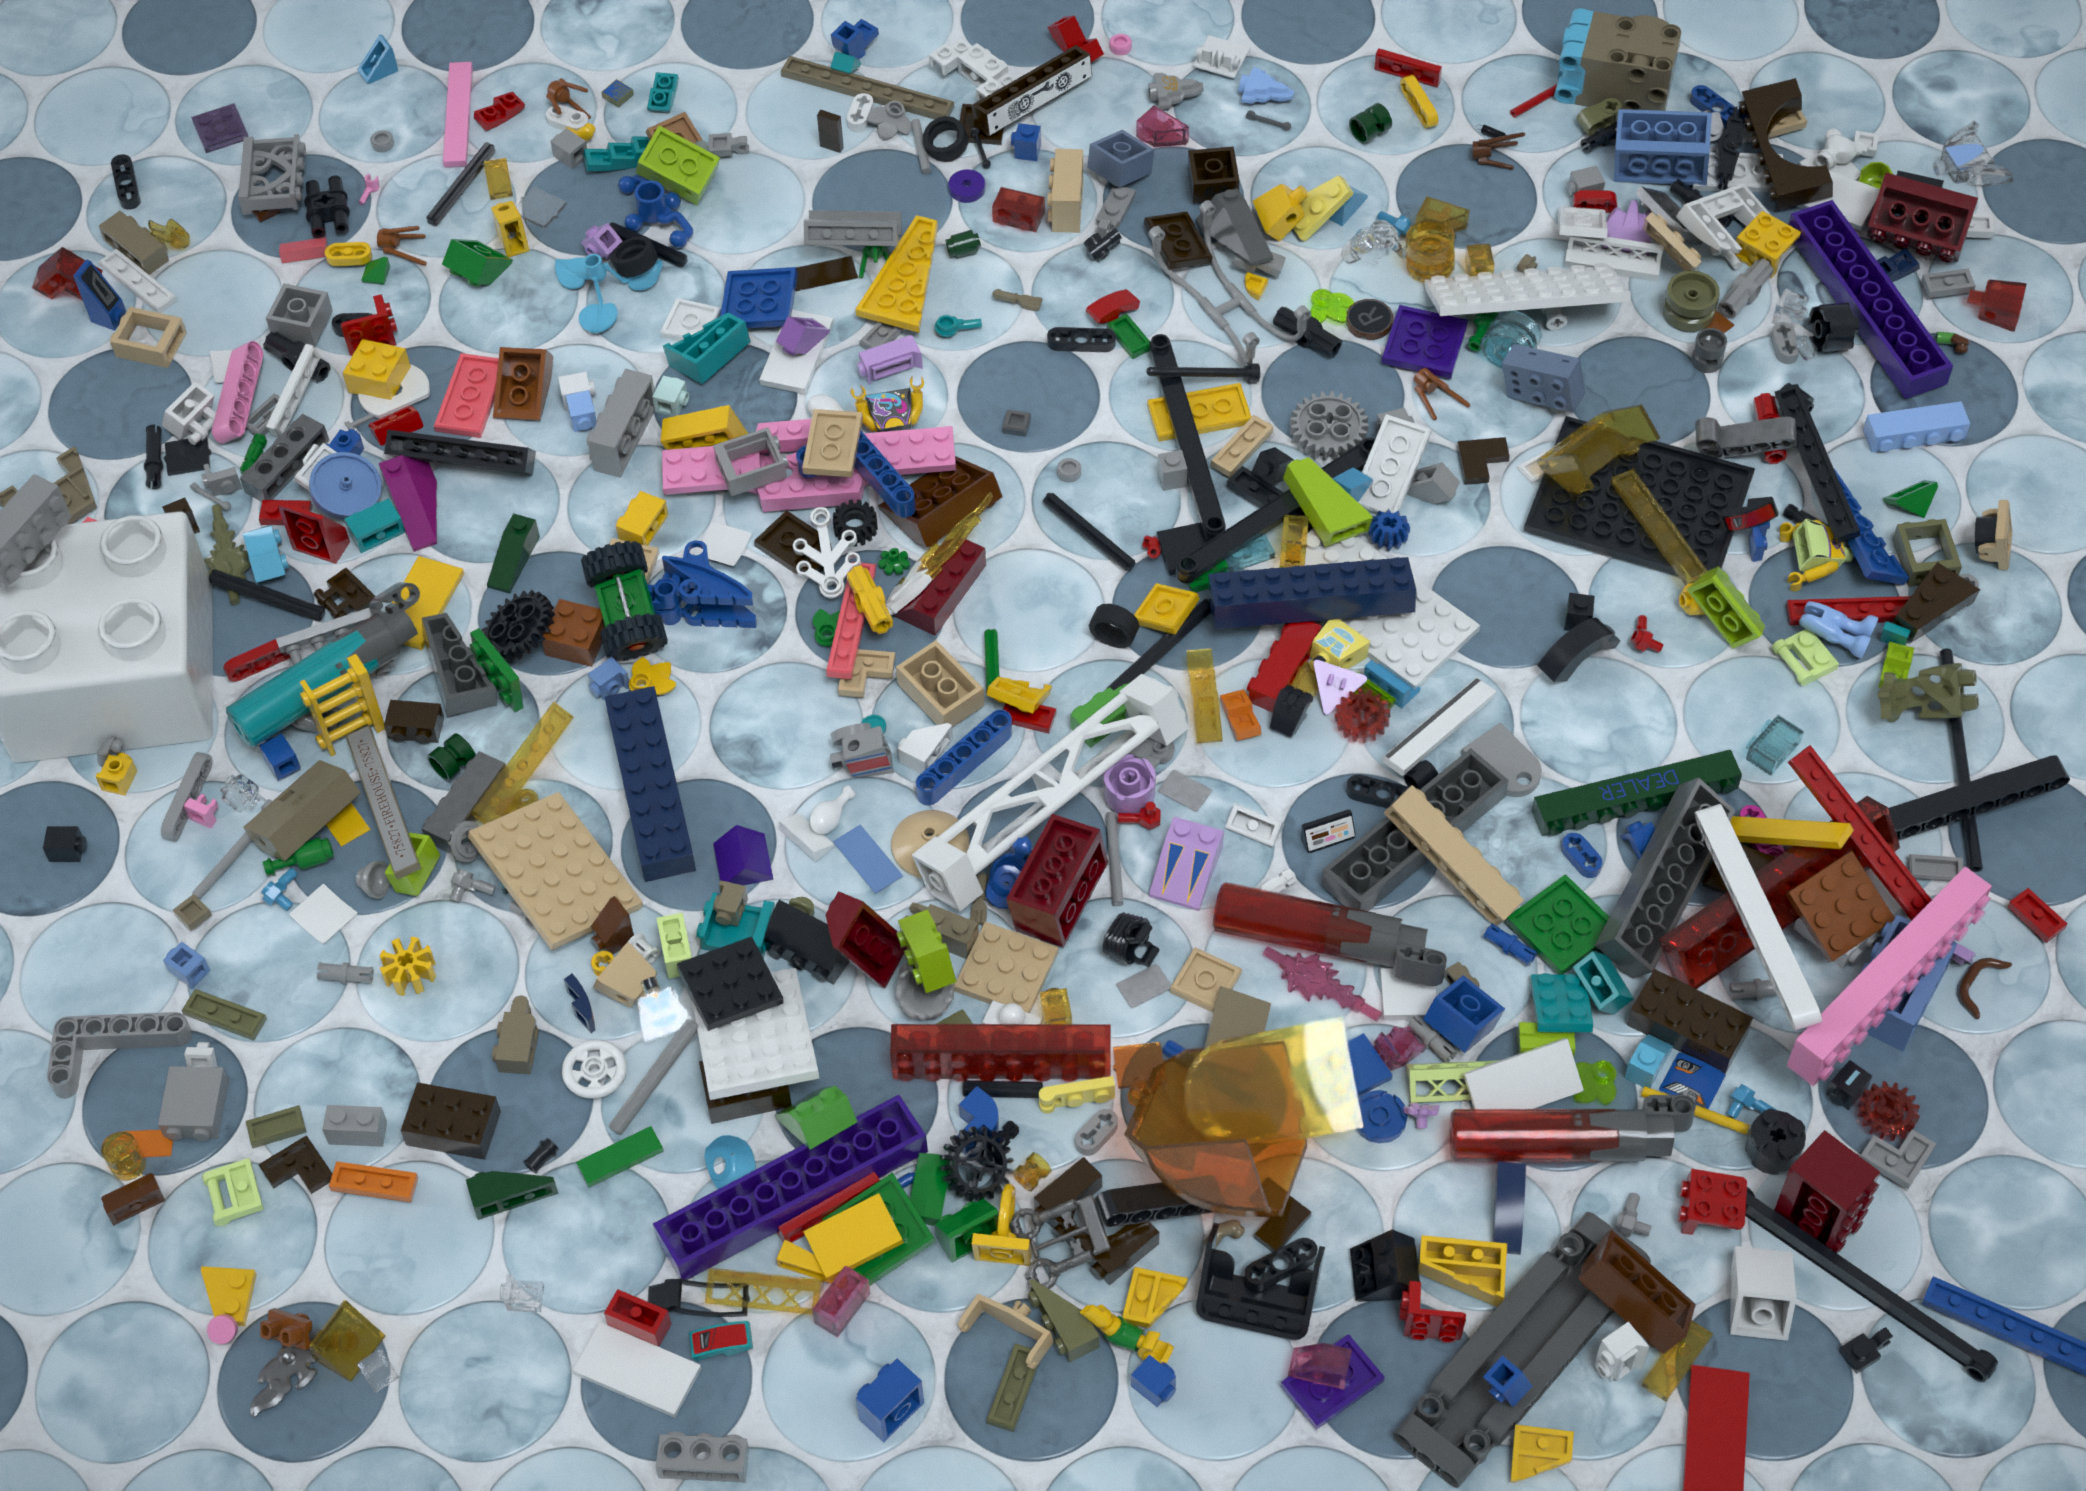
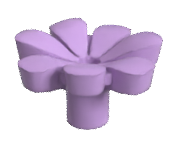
M1409 1103L1410 1106L1403 1107L1404 1113L1416 1117L1417 1128H1427V1117L1438 1115L1440 1105L1423 1104L1420 1107L1418 1103Z

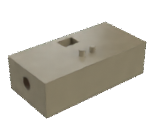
M319 760L243 828L260 851L285 861L361 792L346 770Z

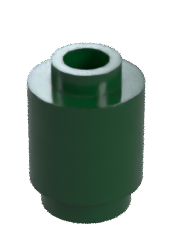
M972 230L954 234L949 239H945L950 258L954 256L959 258L978 252L977 247L981 246L978 233L973 234Z

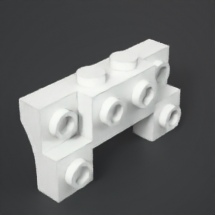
M962 38L951 46L945 43L929 54L930 65L932 67L936 64L941 65L942 74L944 75L958 67V73L978 87L976 88V99L978 100L985 98L1017 79L1008 72V65L1003 60L995 57L988 49H984L978 43L972 46Z

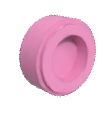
M1116 34L1111 37L1110 51L1113 54L1126 55L1131 51L1132 40L1128 35Z
M220 1314L214 1317L207 1326L209 1338L217 1344L230 1342L238 1332L236 1320L227 1314Z

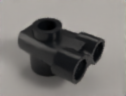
M1114 228L1103 238L1099 233H1095L1083 243L1087 248L1086 255L1091 261H1094L1096 258L1099 261L1103 260L1110 254V249L1120 244L1122 237L1118 230Z

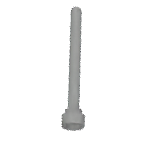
M268 799L261 806V811L265 807H267L272 802V800ZM247 832L244 833L195 888L192 895L194 894L198 899H201L251 843L252 839Z

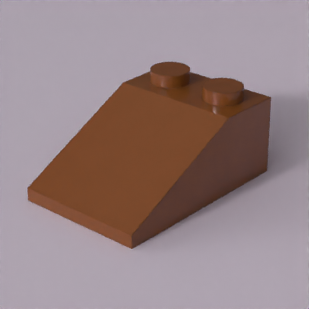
M500 347L493 418L541 421L552 377L553 355L546 349Z

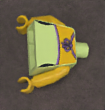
M1805 519L1801 523H1796V526L1789 522H1784L1780 525V541L1789 542L1794 538L1799 570L1805 573L1802 575L1798 572L1789 574L1788 583L1797 581L1790 585V590L1793 592L1801 589L1802 582L1808 581L1810 583L1835 573L1844 562H1851L1854 557L1850 547H1845L1843 542L1836 544L1830 527L1819 520Z

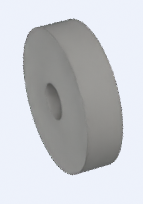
M860 723L839 728L830 734L832 743L835 746H842V739L844 737L871 729V725L869 723Z

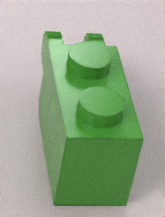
M1125 683L1114 691L1109 687L1103 692L1096 693L1083 706L1076 707L1070 714L1071 729L1074 730L1120 694L1119 691L1128 684ZM1122 704L1100 723L1104 725L1126 719L1127 710L1125 705ZM1111 733L1086 739L1084 742L1091 748Z

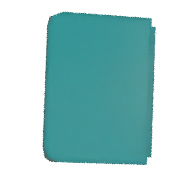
M840 52L834 53L831 62L832 69L846 73H852L861 65L860 60L856 57Z

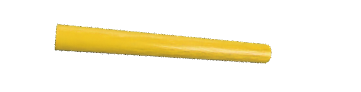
M1644 1086L1641 1096L1646 1098L1650 1095L1668 1094ZM1696 1105L1694 1116L1747 1135L1750 1127L1749 1124Z

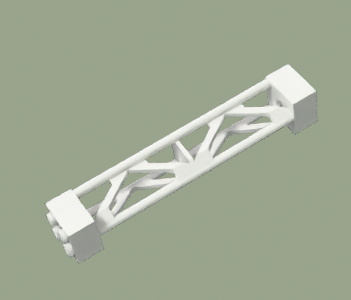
M1140 674L1119 691L1120 694L940 836H935L913 853L912 857L929 894L956 910L962 911L984 893L976 875L1012 847L1018 838L1026 836L1147 738L1167 746L1189 729L1185 719L1186 713L1178 701L1179 695L1172 686H1167L1155 678ZM1122 704L1125 705L1130 718L1104 725L1100 723ZM1120 730H1127L1074 772L1086 739ZM1066 750L1069 755L1058 784L1057 781L1041 772L1040 769ZM1032 776L1037 788L1036 791L1014 797L1008 795ZM1030 802H1037L982 845L993 812ZM973 823L977 826L967 854L948 844L951 839Z

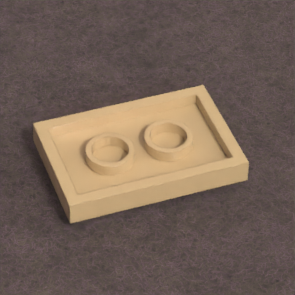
M1651 212L1644 220L1643 230L1658 245H1664L1663 250L1684 271H1699L1702 263L1700 254L1692 247L1689 249L1683 243L1685 241L1684 238L1677 231L1672 232L1667 227V221L1658 214L1656 216Z
M813 409L802 467L803 474L840 477L853 476L863 421L862 412Z

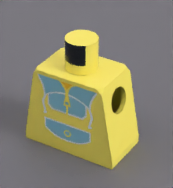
M1340 619L1328 620L1312 642L1310 652L1312 660L1309 662V665L1315 672L1313 662L1320 660L1348 670L1367 658L1370 641Z

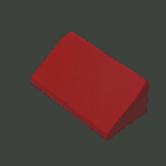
M409 405L369 423L368 426L380 445H385L387 430L412 433L421 429L423 422L418 411L412 405Z

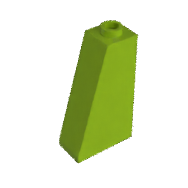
M1309 457L1302 460L1296 459L1287 465L1283 479L1325 547L1368 532L1373 519L1372 515Z

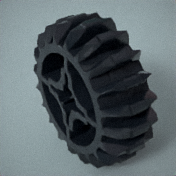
M973 1126L969 1127L968 1132L965 1129L959 1130V1137L952 1135L950 1140L953 1145L944 1144L943 1148L948 1151V1155H940L941 1160H946V1165H941L939 1170L947 1171V1175H944L942 1180L943 1182L951 1181L948 1190L954 1191L957 1189L956 1197L962 1198L965 1196L968 1202H972L974 1198L977 1202L985 1197L993 1199L994 1192L1002 1193L1003 1191L1000 1183L1005 1185L1010 1183L1008 1178L1004 1176L1014 1172L1011 1168H1007V1163H1013L1014 1160L1013 1158H1006V1154L1011 1149L1010 1147L1002 1148L1005 1139H996V1131L988 1133L986 1127H980L977 1130ZM975 1141V1146L971 1148L968 1156H959L966 1145ZM985 1146H987L991 1150L994 1156L995 1163L991 1162L988 1159V1149H986ZM977 1160L976 1162H980V1165H985L986 1167L976 1168L973 1167V1164L966 1161ZM958 1166L964 1168L966 1172L965 1179L968 1180L967 1183L960 1176ZM986 1172H993L990 1180L978 1187V1182L982 1180L983 1175Z

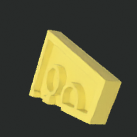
M1338 175L1308 192L1309 196L1300 203L1305 214L1293 229L1301 240L1306 242L1354 195L1343 177Z

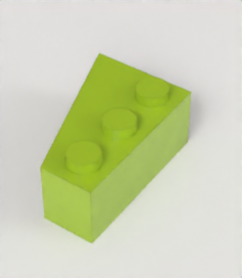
M928 909L897 920L900 931L896 932L901 948L905 946L907 948L904 954L908 965L915 966L912 969V973L917 985L922 983L925 992L929 993L956 983L946 943H942V936L940 932H937L936 924Z

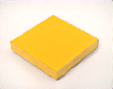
M1156 583L1134 616L1138 619L1140 626L1176 634L1200 598L1198 593Z

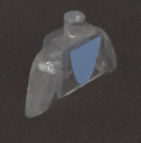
M1975 120L1949 136L1942 147L1940 161L1933 164V170L1937 176L1948 173L1956 184L1965 183L1969 186L1984 187L2013 182L2012 172L1994 164V160L1976 135L1980 125Z

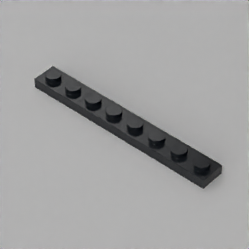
M1795 384L1775 391V398L1783 417L1796 419V448L1836 544L1861 536L1860 529L1799 385Z

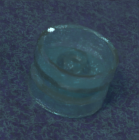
M1515 310L1501 311L1494 317L1489 329L1483 335L1480 348L1489 362L1502 369V362L1513 344L1537 349L1541 342L1542 333L1535 321L1526 314Z

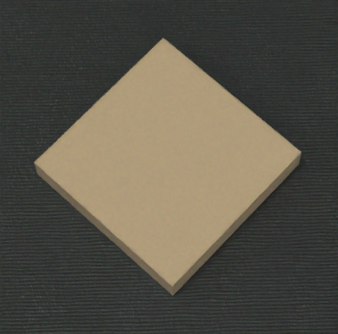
M1194 947L1170 987V993L1213 1012L1220 986L1233 990L1242 974V969Z

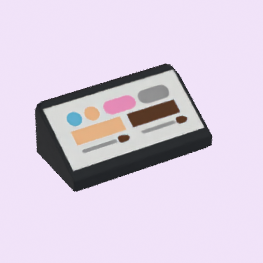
M1347 809L1302 824L1301 840L1306 851L1313 853L1354 839L1356 833L1351 810Z

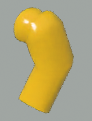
M586 123L584 127L577 131L566 127L586 142L592 139L596 132L595 126L591 123Z

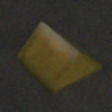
M343 1300L309 1347L317 1363L344 1379L352 1381L386 1335L348 1301Z

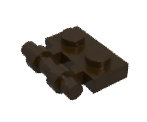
M344 568L326 581L330 589L324 592L319 588L313 594L318 599V604L331 612L333 619L345 616L351 610L357 612L369 608L371 600L375 597L347 568ZM338 597L343 601L339 605L334 602Z

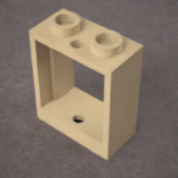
M129 307L126 314L121 317L120 325L116 332L111 335L110 345L116 357L168 368L187 332L180 317ZM137 325L164 331L156 347L128 341Z

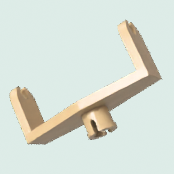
M977 1294L958 1323L959 1330L965 1333L972 1327L982 1311L1015 1331L1037 1340V1343L1026 1359L1027 1367L1034 1369L1054 1342L1050 1331L1027 1318L1031 1313V1309L1025 1303L1022 1304L1021 1301H1016L1015 1305L1010 1308L981 1294Z

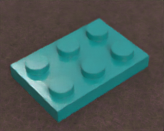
M1531 974L1530 985L1538 1032H1593V1018L1588 991L1577 974Z

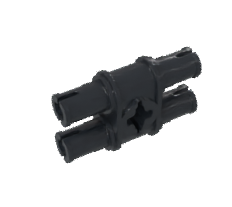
M333 175L329 177L328 191L320 192L319 183L316 180H309L305 184L307 193L304 199V205L307 207L306 219L311 224L314 238H322L326 235L324 223L334 221L335 231L339 234H344L349 230L347 217L350 214V209L347 206L348 195L343 190L340 176Z

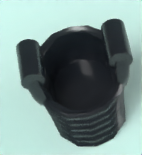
M1125 912L1118 914L1106 932L1102 944V951L1106 956L1108 955L1114 960L1117 959L1126 965L1137 963L1138 965L1150 967L1160 950L1148 941L1150 932L1153 929L1148 918L1139 917L1138 915L1134 916V914L1129 913L1126 914ZM1140 946H1145L1148 948L1142 958H1138L1135 955V950Z

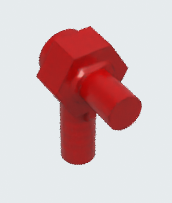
M1645 615L1638 616L1637 629L1633 632L1630 642L1633 643L1635 648L1643 652L1650 648L1659 653L1663 648V643L1652 639L1653 634L1647 630V617Z
M1147 802L1145 807L1140 809V813H1118V823H1140V825L1149 830L1160 826L1161 810L1156 807L1154 802Z

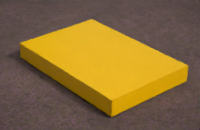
M879 1193L803 1231L827 1281L904 1243Z

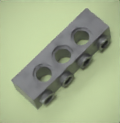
M301 414L259 456L258 460L249 469L244 471L240 480L245 493L261 502L262 500H273L296 476L297 472L304 466L303 459L314 444H317L319 447L323 443L327 444L329 437L325 425Z

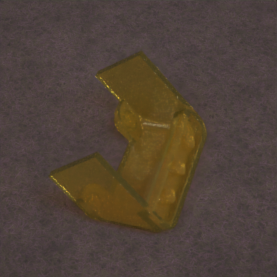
M1642 404L1609 410L1589 420L1539 457L1537 463L1543 472L1567 492L1580 494L1594 488L1589 477L1616 456L1625 453L1627 456H1630L1640 450L1639 446L1642 443L1656 441L1660 439V436Z

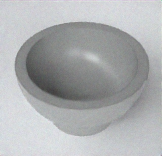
M374 861L361 868L356 875L357 886L371 898H383L391 885L385 875L388 865L383 861Z

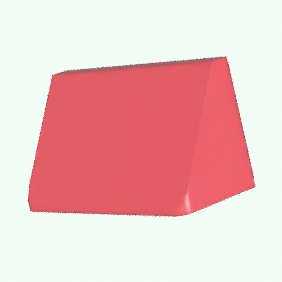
M327 238L280 244L279 255L282 263L325 257V249L328 247Z

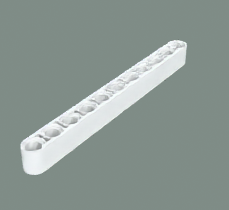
M1718 804L1696 811L1695 818L1698 828L1793 1030L1796 1031L1821 1023L1822 1016L1817 1002L1722 805Z

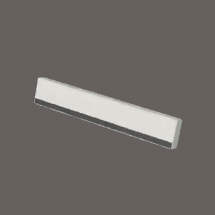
M1476 677L1384 755L1382 762L1401 776L1405 775L1495 697L1497 691Z

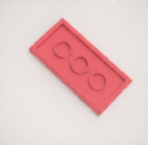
M460 353L434 424L435 432L477 438L482 437L495 401L499 358Z

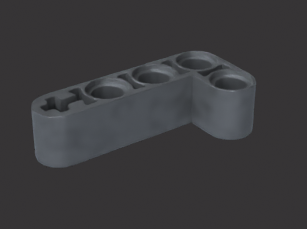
M1710 417L1700 418L1695 422L1696 446L1699 452L1719 459L1787 449L1797 445L1796 419L1792 417H1778L1720 426L1716 419Z

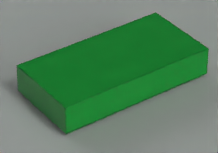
M1128 314L1107 323V329L1115 333L1116 340L1132 359L1150 351L1149 339Z

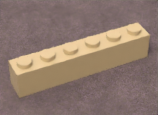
M1412 785L1383 812L1491 924L1493 923L1497 926L1502 923L1524 901L1517 888L1508 884L1501 877L1500 871L1483 858L1479 849L1471 846L1464 839L1463 833L1458 828L1453 827L1445 819V815L1427 801L1425 794L1421 790L1416 789Z

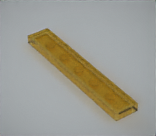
M1634 469L1612 477L1611 484L1685 586L1695 583L1707 572V569Z
M553 702L470 814L483 824L500 818L574 717L557 703Z

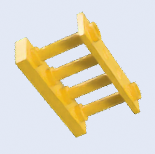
M357 654L347 658L350 667L347 669V673L313 690L310 689L305 679L300 681L303 690L300 693V697L305 706L309 707L318 732L315 739L321 750L326 748L331 757L336 755L332 745L333 741L365 725H372L376 733L385 730L384 720L368 671ZM353 682L351 688L318 704L317 699ZM356 696L358 697L356 699L357 702L323 718V713ZM362 711L360 717L330 732L327 731L328 727Z

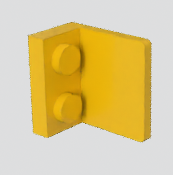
M1761 211L1736 237V242L1742 250L1734 254L1741 262L1750 267L1756 260L1765 259L1769 261L1770 265L1774 268L1773 274L1770 277L1772 279L1777 273L1781 256L1800 237L1801 232L1770 214Z

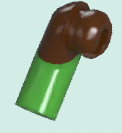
M1936 332L1935 341L1937 344L1956 345V353L1968 352V345L1970 344L1967 338L1956 333Z

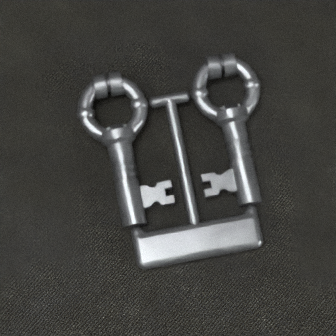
M1092 1195L1077 1201L1071 1199L1040 1213L1031 1208H1021L1014 1214L1011 1223H1009L1011 1233L1015 1234L1017 1238L1031 1240L1030 1245L1036 1261L1030 1265L1028 1273L1025 1274L1028 1285L1032 1279L1040 1283L1039 1279L1036 1278L1037 1273L1035 1269L1046 1265L1052 1277L1049 1282H1045L1042 1285L1050 1290L1056 1284L1061 1273L1095 1259L1096 1255L1106 1252L1111 1248ZM1078 1206H1080L1086 1223L1085 1226L1036 1246L1035 1241L1032 1239L1038 1235L1041 1226L1045 1222L1061 1216L1064 1219L1065 1229L1070 1228L1069 1224L1076 1226L1075 1220L1072 1219V1211L1077 1210ZM1025 1215H1030L1035 1227L1031 1232L1025 1234L1022 1231L1019 1219ZM1088 1230L1094 1247L1093 1251L1091 1249L1085 1251L1082 1248L1081 1238L1076 1239L1077 1243L1070 1241L1071 1247L1074 1248V1256L1057 1263L1047 1258L1039 1259V1250Z

